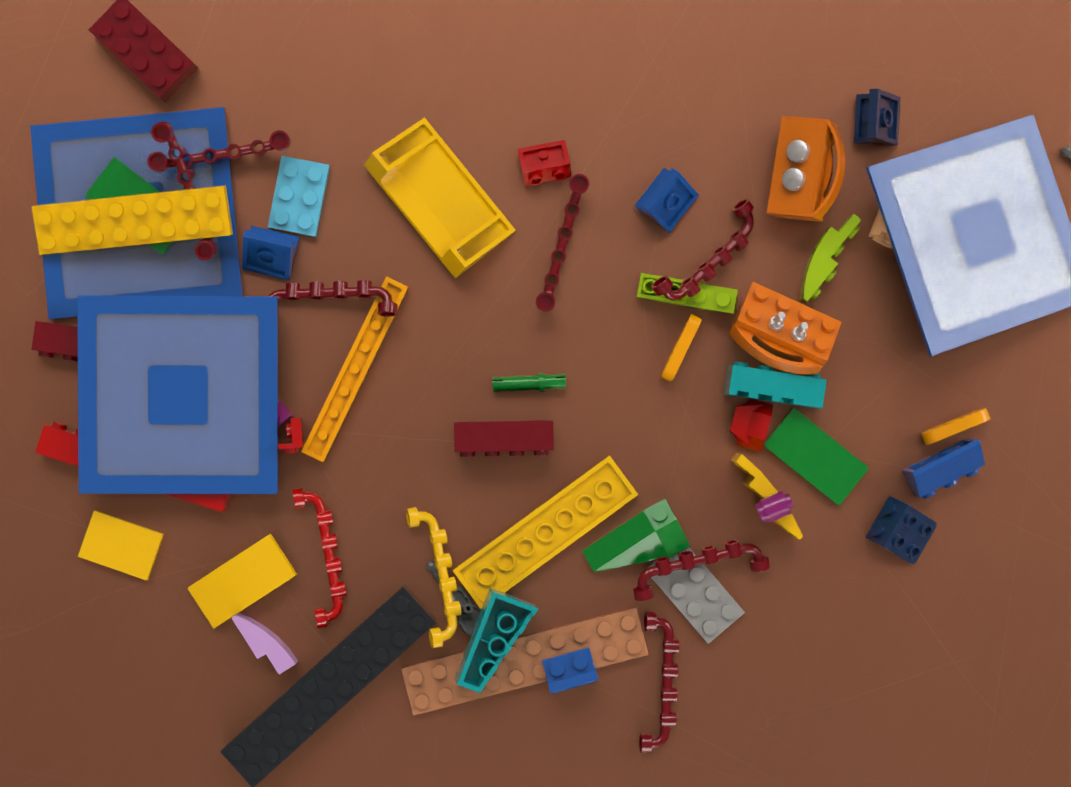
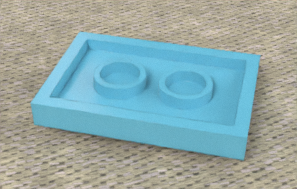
M281 156L268 228L317 237L330 165Z

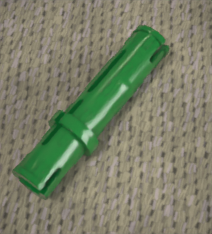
M565 373L493 377V392L526 390L544 392V390L566 389Z

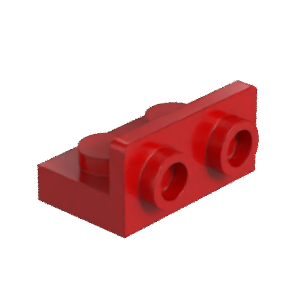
M565 140L517 149L525 186L539 185L553 180L561 181L572 176Z
M290 418L291 423L286 424L287 439L292 438V443L277 444L278 449H283V454L298 453L299 448L304 447L302 418Z

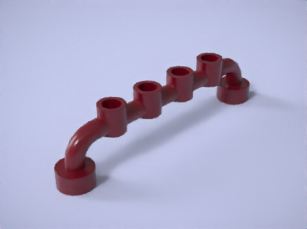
M161 121L156 123L151 129L153 139L160 143L167 141L170 148L168 156L175 162L178 170V182L184 186V189H194L192 181L195 179V173L192 169L187 168L184 160L187 154L186 148L178 144L173 127L168 122ZM175 149L179 150L180 157L175 155ZM183 173L188 174V180L183 177ZM213 237L203 238L195 247L196 256L204 261L214 257L217 251Z
M276 130L271 134L269 141L254 140L248 145L238 146L237 144H231L225 149L214 150L207 148L202 153H187L185 157H190V162L186 166L187 168H192L195 164L202 162L213 165L219 159L231 158L232 160H239L243 155L254 153L257 156H263L267 151L271 150L284 151L290 146V137L286 132ZM258 144L263 146L260 152L255 151V147ZM234 148L238 149L236 156L231 155V151ZM153 152L147 159L149 168L155 172L160 173L167 168L176 167L175 162L162 152ZM209 153H214L212 160H207Z
M576 174L570 179L569 187L572 194L569 203L565 206L563 225L558 230L559 239L556 250L551 255L552 264L550 271L545 276L546 285L544 292L540 293L536 298V306L542 312H549L555 306L554 288L559 283L558 274L560 267L566 259L565 250L568 240L571 239L573 234L572 226L575 217L579 213L578 205L581 194L585 193L589 187V180L583 174ZM570 206H574L576 208V213H568L567 208ZM563 229H567L570 232V235L566 238L561 236ZM555 253H561L563 259L561 261L555 260ZM554 276L557 281L555 284H549L547 278Z
M748 198L741 200L732 208L737 218H744V226L739 231L734 232L724 246L717 248L708 261L699 265L697 271L691 277L685 279L678 290H671L673 283L667 275L657 279L651 285L657 296L663 294L667 299L673 301L680 300L686 295L688 297L695 296L701 290L698 283L702 279L705 282L712 280L717 275L714 268L718 264L725 266L733 260L730 252L734 248L740 251L749 244L746 237L753 229L754 218L751 211L754 209V206Z
M369 280L357 281V287H348V282L334 281L333 288H324V283L310 282L307 289H300L299 283L290 282L286 283V289L276 290L268 295V297H278V300L287 299L291 301H296L300 298L321 300L329 297L345 299L347 297L370 298L371 296H379L383 302L378 304V315L393 317L398 314V304L393 303L389 291L383 287L372 286V282Z
M739 540L726 541L725 548L716 550L714 545L701 548L702 554L693 556L692 551H684L678 554L679 560L670 562L669 557H660L655 559V566L645 569L640 574L638 586L633 589L636 601H645L653 598L652 585H647V581L650 577L656 575L665 576L672 573V571L680 569L689 570L696 565L713 564L718 562V560L737 558L745 553H750L754 557L749 560L751 571L761 572L770 568L769 557L763 556L761 550L756 545L751 543L740 544Z
M645 612L644 630L655 632L656 627H660L664 631L662 644L663 664L661 669L662 688L660 694V734L658 737L652 738L650 733H640V753H651L652 748L665 744L669 738L670 727H676L677 721L676 712H671V703H676L678 696L677 688H672V678H678V664H673V654H679V640L674 639L671 624L666 619L657 617L656 612Z

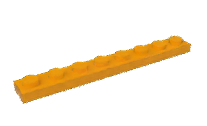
M386 276L381 287L389 291L393 303L398 304L399 309L409 287ZM376 296L301 451L321 462L325 461L395 317L378 315V304L383 302L379 296Z

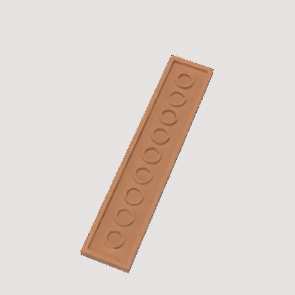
M637 607L518 637L509 653L502 659L498 665L499 667L480 693L459 686L455 682V676L465 651L404 666L401 670L414 716L546 682L547 677L542 660L584 648H590L595 669L649 654Z

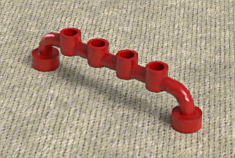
M302 488L292 490L295 509L305 507V502L313 503L316 508L333 600V608L328 612H325L324 608L314 609L317 628L319 629L327 627V622L336 619L343 609L342 597L347 595L344 582H339L338 573L342 572L340 558H335L333 549L338 548L336 535H330L329 525L333 524L331 510L326 511L323 500L317 494L312 492L303 493Z

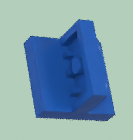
M663 168L634 206L642 213L654 219L662 229L670 233L699 194L677 170L671 168L669 171Z
M251 226V229L245 230L243 235L242 269L289 280L292 273V260L299 244V237Z
M589 647L542 660L551 694L599 681Z

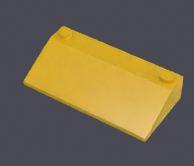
M425 117L372 152L364 163L365 168L454 278H457L516 231Z

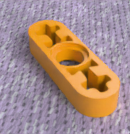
M690 314L660 377L672 382L700 326L701 318Z
M984 407L921 433L925 445L932 444L984 423L991 418L987 408Z

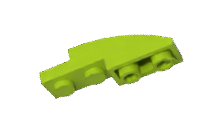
M855 214L849 216L838 231L833 227L827 228L818 240L803 274L800 300L803 303L809 299L814 301L822 291L819 289L824 281L828 283L837 273L834 268L838 263L831 257L834 256L836 258L845 247L842 245L847 237L852 239L859 231L860 227L857 225L861 219Z
M641 273L637 297L695 309L735 314L738 289L698 283L701 288L698 294L693 297L686 295L680 300L673 301L667 299L663 294L657 296L651 288V285L662 276ZM669 277L673 283L671 290H678L684 280Z

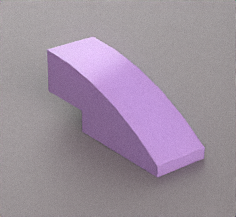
M237 613L232 617V620L256 658L259 659L266 654L278 674L283 673L298 662L290 648L266 626L242 613Z

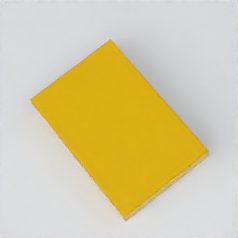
M94 510L78 557L147 581L149 580L164 534Z

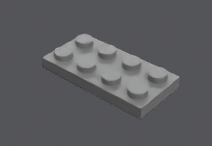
M689 547V548H687V549L684 550V551H692V550H691L690 547ZM678 554L669 558L670 562L679 560ZM655 561L651 563L647 568L655 566ZM704 564L696 565L689 570L680 569L672 571V573L665 576L656 575L651 577L708 644L745 613Z

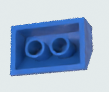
M966 438L903 469L902 472L914 496L923 497V499L929 498L937 493L936 489L942 486L949 488L958 483V478L964 475L968 478L979 473V468L985 465L979 439Z

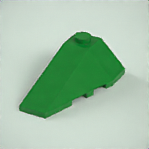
M663 499L643 510L582 552L595 573L621 568L626 565L647 563V561H653L660 557L671 558L691 546L666 499Z

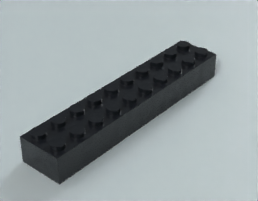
M404 584L220 751L221 754L251 787H255L436 623L437 619Z

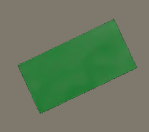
M113 157L84 196L88 199H99L160 191L116 157ZM175 241L151 243L149 245L160 254L165 255Z
M792 407L763 445L838 506H840L869 469V467L794 407Z

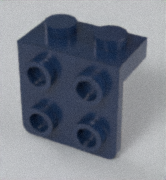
M889 495L865 538L891 551L905 561L914 564L937 524L910 505Z

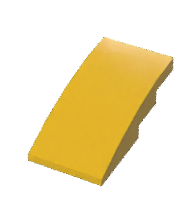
M736 453L732 457L731 461L749 475L743 484L761 499L778 492L763 473L743 454ZM792 514L774 521L792 537L798 540L803 537Z
M269 534L187 589L214 629L296 576L297 573L272 534Z

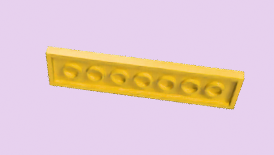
M226 185L31 206L39 255L229 236L233 234Z
M609 455L452 571L479 608L482 609L489 588L505 593L635 498L638 493Z

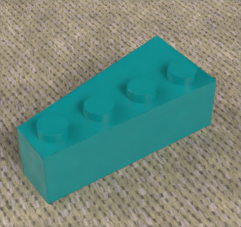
M734 362V365L727 366L723 395L823 409L827 380L820 379L821 374L801 376L784 371L775 372L772 371L773 367L758 365V369L750 368L748 363Z
M489 588L455 676L456 684L480 693L539 608L535 604Z

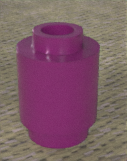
M782 491L761 499L760 503L755 505L763 523L767 521L771 523L792 514L790 509L794 507L789 494L783 495Z

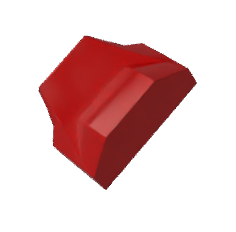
M749 398L747 403L736 406L729 431L736 438V445L761 452L772 417V404Z

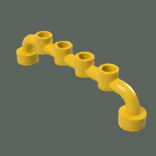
M416 507L407 508L405 513L409 528L419 526L420 521H425L429 526L430 541L434 550V562L438 571L439 588L443 597L444 614L447 618L448 626L442 632L439 627L431 628L428 634L432 648L442 647L443 641L450 639L455 634L457 629L456 616L461 615L459 601L453 602L452 592L457 591L456 581L454 577L449 578L447 568L452 567V559L450 553L444 554L442 544L447 543V534L445 529L439 530L437 520L432 514L418 511Z

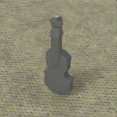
M428 561L425 569L431 571L433 578L439 584L435 562ZM457 587V591L452 592L453 602L459 601L461 606V615L458 616L457 624L460 625L465 634L472 635L481 609L478 605L471 603L470 596L467 595L463 587Z

